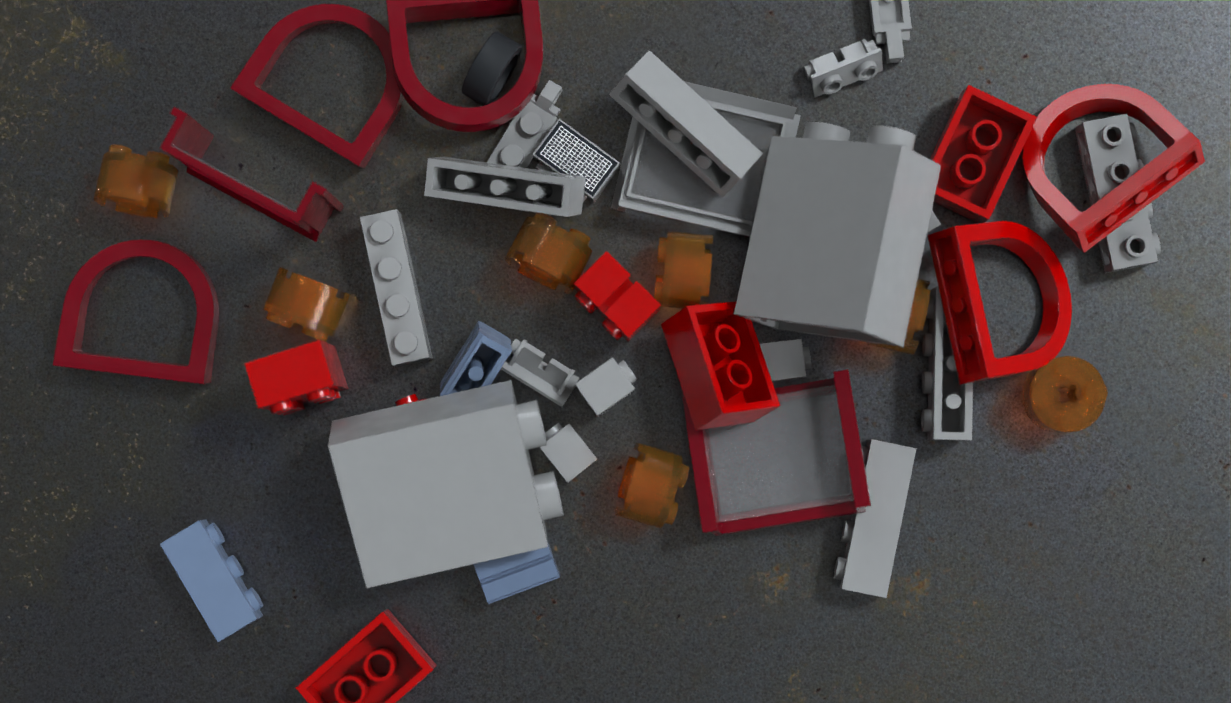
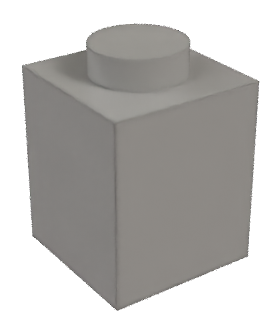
M802 339L760 344L772 382L806 377L805 369H811L810 350L808 346L802 347Z
M557 423L545 433L547 445L540 447V449L567 483L597 460L596 456L570 424L563 428L560 423Z

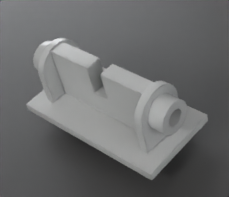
M862 39L840 49L844 59L841 62L837 61L833 52L809 60V65L804 66L803 69L808 81L811 80L814 98L823 94H833L846 85L859 80L871 79L877 73L883 71L881 48L877 49L873 39L870 41Z
M515 339L511 344L512 352L501 370L563 407L575 389V383L580 379L574 375L575 370L569 369L553 358L549 364L543 362L542 360L546 355L544 352L527 343L525 339L522 342Z

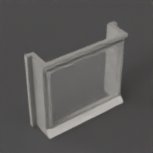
M685 82L763 153L723 198L632 116L611 209L626 212V209L750 237L772 136L796 138L801 115L795 114L797 107Z

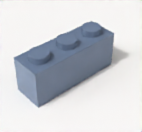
M207 519L195 522L160 543L215 639L217 642H220L263 617L260 611L263 603L257 592L252 587L247 589L240 576L244 575V571L234 555L228 557L221 544L225 542V539L218 526L214 522L209 524Z

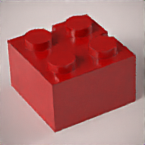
M606 251L574 283L575 290L578 292L575 295V299L589 314L596 310L605 319L602 322V326L614 339L618 341L623 337L629 342L660 311L661 304L638 281L633 284L628 279L631 275Z

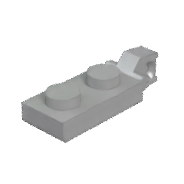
M869 0L873 36H875L876 45L884 44L887 64L902 62L904 58L902 42L910 41V31L912 29L909 1Z
M549 80L539 96L533 95L527 106L513 118L487 163L522 168L530 167L534 160L533 153L558 121L557 116L561 109L554 106L563 91L561 86Z

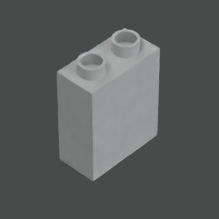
M807 122L803 138L772 136L734 314L775 330L903 347L941 165L913 151L916 138L913 133L894 127L871 126L867 142L849 141V130L822 122Z
M512 380L332 421L328 447L366 588L548 547L545 520L564 516L554 471L534 475L528 449L547 445L537 400L517 404Z

